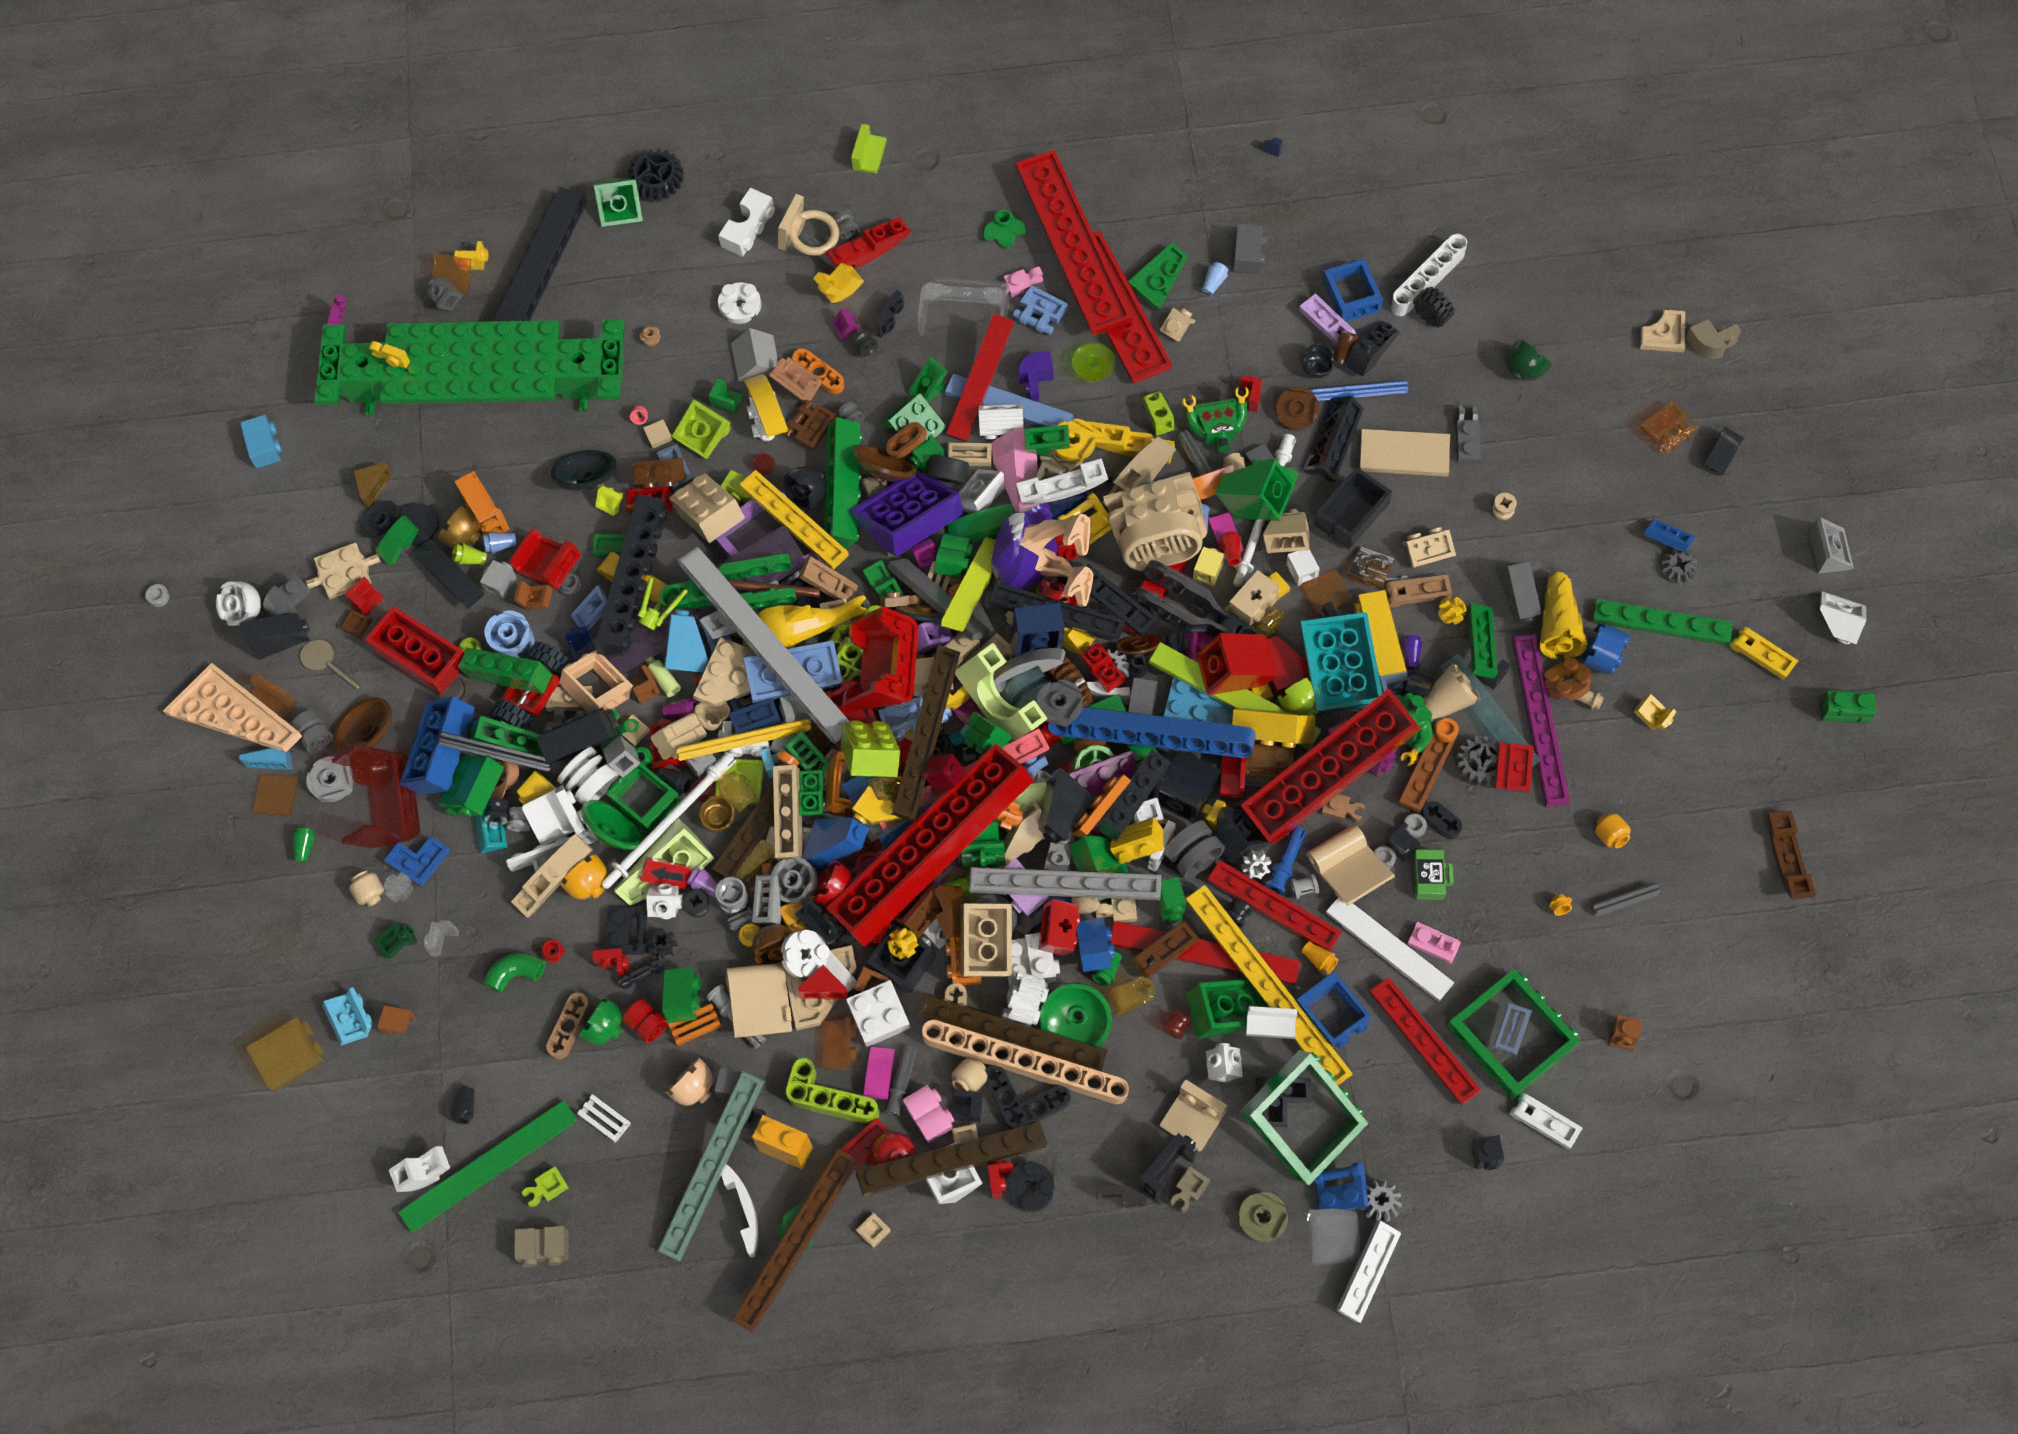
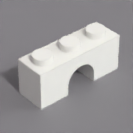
M752 188L748 190L740 202L742 215L747 217L748 220L742 223L728 220L718 235L722 248L742 257L747 250L749 251L752 248L754 239L757 235L761 234L765 222L773 216L775 211L772 197Z

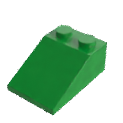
M1247 979L1199 983L1185 993L1198 1039L1219 1037L1245 1031L1248 1007H1267L1266 1003Z

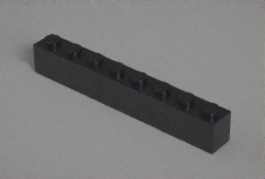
M559 187L557 193L552 196L551 205L548 211L544 212L542 223L535 231L534 240L531 245H528L526 256L523 262L519 263L517 274L510 281L509 290L506 296L501 299L499 311L497 314H494L492 322L531 320L586 207L583 193Z

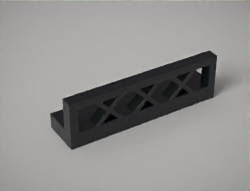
M1352 396L1331 398L1303 468L1306 474L1320 473L1328 481L1336 480L1364 409ZM1337 405H1341V408L1335 412ZM1335 421L1334 425L1327 431L1328 427ZM1327 440V443L1320 449L1321 444ZM1320 458L1318 465L1313 466L1314 462Z

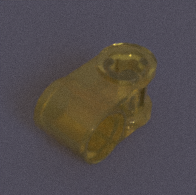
M1141 977L1109 990L1107 994L1116 1015L1128 1013L1134 1008L1152 1001L1154 997L1153 982L1148 978ZM1140 987H1144L1145 990L1147 989V994H1143L1142 991L1140 992Z

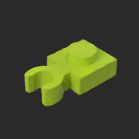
M555 1166L534 1179L537 1183L536 1187H527L522 1191L524 1197L534 1194V1199L528 1202L530 1207H535L540 1203L542 1197L550 1201L569 1189Z

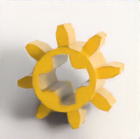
M1447 596L1440 601L1438 615L1443 622L1447 624L1453 622L1456 625L1464 620L1466 606L1460 598L1451 599L1450 596Z
M903 928L901 931L897 929L890 934L892 939L887 943L889 944L890 952L894 956L902 959L905 956L909 958L916 953L914 948L918 946L913 932Z

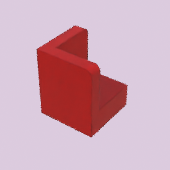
M362 577L345 594L350 604L365 616L384 600L383 595L374 589L365 577Z

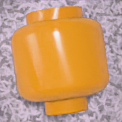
M1604 814L1597 820L1595 833L1605 846L1620 848L1630 839V826L1619 814Z

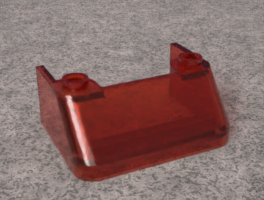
M353 744L332 758L333 764L350 766L356 782L369 786L374 825H363L341 839L342 844L377 848L398 842L410 841L420 834L416 794L414 791L400 785L408 760L406 755Z

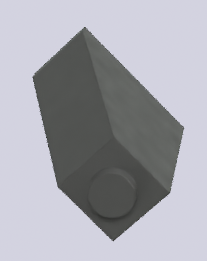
M1530 561L1496 568L1514 620L1521 619L1522 623L1536 620L1535 616L1542 613Z
M1134 677L1128 713L1153 716L1158 680Z

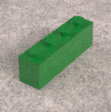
M468 647L458 665V668L471 680L540 694L544 693L552 676L539 661Z

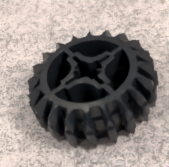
M650 148L649 153L642 151L641 157L635 155V161H630L628 179H636L639 197L642 196L644 201L650 198L653 203L655 199L661 202L663 197L669 199L670 194L676 195V189H681V183L684 180V170L681 167L680 160L676 159L674 153L669 154L667 150L661 152L659 148L656 152H653Z

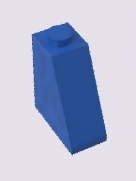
M855 818L815 819L802 859L808 861L816 871H821L833 860L840 861L861 850L869 827Z

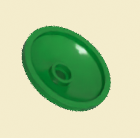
M598 800L586 801L582 806L581 814L583 821L591 834L601 844L617 849L632 850L636 849L644 840L643 833L638 825L616 807Z
M1068 983L1057 987L1047 996L1046 1001L1042 1005L1040 1023L1044 1030L1100 1046L1110 1033L1112 1012L1106 998L1094 987L1083 983ZM1080 1011L1082 1013V1017H1075L1074 1012Z

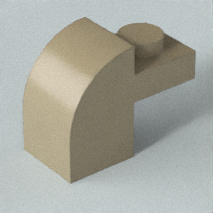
M1707 319L1690 327L1685 339L1698 355L1707 359H1718L1723 357L1726 348H1730L1737 343L1741 330L1735 324L1717 332L1710 320Z

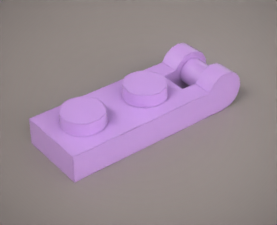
M1314 294L1300 305L1299 311L1321 330L1336 348L1339 336L1337 331L1339 329L1356 334L1354 329L1317 294Z

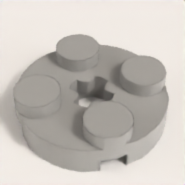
M337 757L321 758L313 764L314 767L310 773L308 771L306 777L307 787L320 802L338 801L350 795L353 790V771L345 761ZM329 775L336 778L331 784L325 783Z

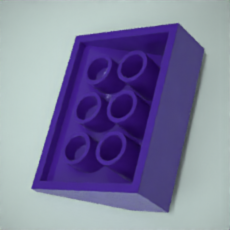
M917 470L914 477L896 481L851 509L850 514L882 549L897 557L963 515L958 492Z

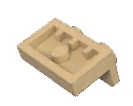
M1441 527L1428 530V535L1421 536L1420 533L1407 536L1408 540L1403 541L1402 544L1407 548L1411 567L1414 568L1456 556L1450 530H1442Z

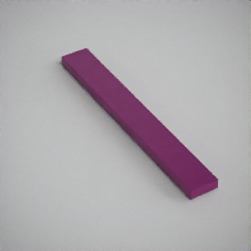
M1536 633L1513 636L1512 642L1545 806L1569 805L1570 799L1545 685Z

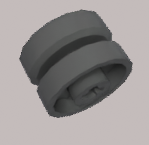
M1202 820L1182 830L1169 842L1164 850V854L1171 863H1178L1177 870L1184 879H1191L1201 874L1216 862L1225 850V846L1218 837H1211L1212 830Z

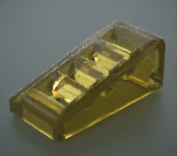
M762 839L735 874V878L741 880L743 884L762 870V864L770 863L775 859V847Z

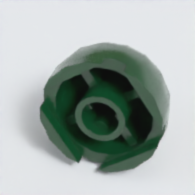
M1521 339L1517 340L1508 352L1507 361L1512 369L1510 373L1518 380L1522 378L1529 381L1537 380L1548 371L1552 364L1543 354L1540 356L1536 352L1537 349Z

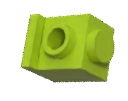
M731 470L721 487L734 497L738 503L741 501L746 504L752 500L740 488V483L747 477Z

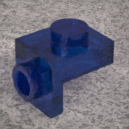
M586 626L574 627L569 632L564 633L574 663L584 654H590L595 651Z

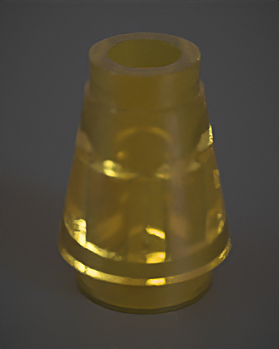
M1275 609L1259 622H1256L1254 629L1257 631V634L1273 638L1285 619L1284 612L1280 609Z

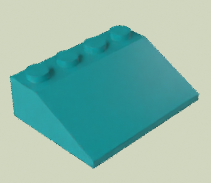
M1367 612L1300 622L1310 681L1314 691L1316 712L1362 709L1382 694Z

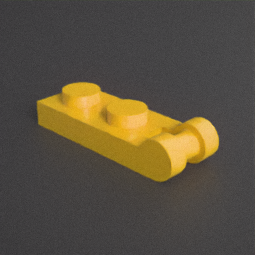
M1742 627L1738 632V638H1734L1730 643V647L1734 651L1741 652L1782 680L1786 679L1798 662L1796 658L1747 627ZM1746 641H1750V642H1752L1753 644H1752L1751 646H1749V645L1746 644L1745 642H1746Z

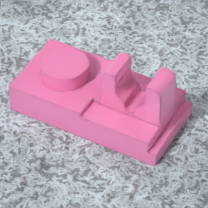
M1417 922L1407 945L1452 964L1461 942Z

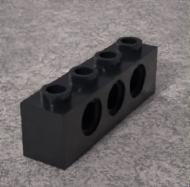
M1152 749L1131 778L1130 783L1103 818L1097 830L1116 842L1171 762Z

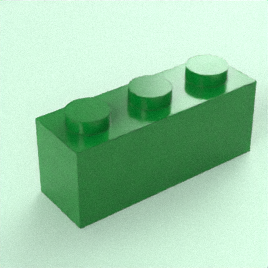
M484 716L478 717L473 723L470 734L471 739L542 755L541 748L536 739L542 736L540 734Z

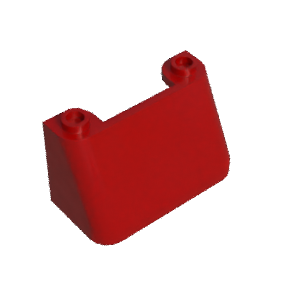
M882 606L850 622V640L854 645L863 649L860 688L851 687L844 692L843 707L860 710L900 705L913 698L919 631L918 625L913 618Z

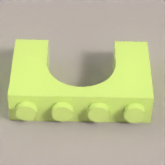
M992 643L956 669L955 675L985 717L1011 735V739L1007 743L1008 745L1035 729L1047 720V717L1035 700L1022 708H1016L1008 704L1000 696L994 684L993 674L996 669L1007 661L994 643Z

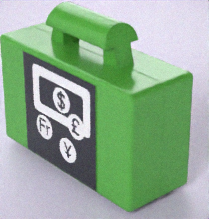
M1415 850L1413 859L1416 900H1444L1446 886L1454 884L1453 865L1444 863V850ZM1445 869H1448V881H1445Z

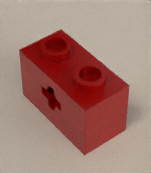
M1055 899L1044 904L1038 950L1062 956L1075 950L1078 942L1076 929L1080 923L1079 905Z

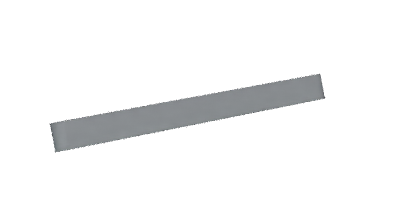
M694 546L678 558L677 561L684 572L834 744L841 740L843 723H850L849 720L697 546Z

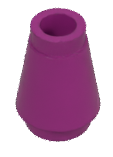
M687 698L664 705L663 716L664 718L680 720L694 712L697 702Z

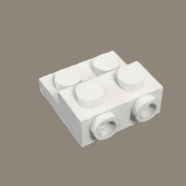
M1040 933L1025 935V938L1012 940V976L1008 977L1009 987L1012 980L1017 982V971L1044 979L1045 983L1056 982V974H1060L1058 959L1053 960L1052 953L1038 950Z

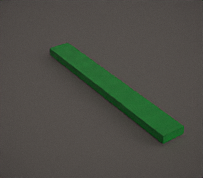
M563 1100L399 1211L400 1216L410 1232H416L578 1122V1120Z

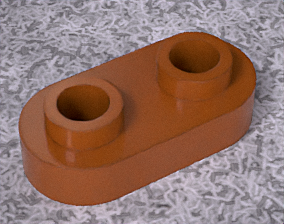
M918 422L908 424L889 439L886 445L887 452L896 459L903 458L924 442L927 436L925 427Z

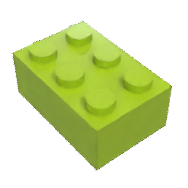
M861 721L843 723L840 749L850 775L897 777L900 749L889 724L880 721L873 722V724H864Z

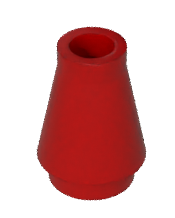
M1234 531L1223 533L1220 536L1219 544L1227 558L1228 564L1236 566L1241 563V537Z

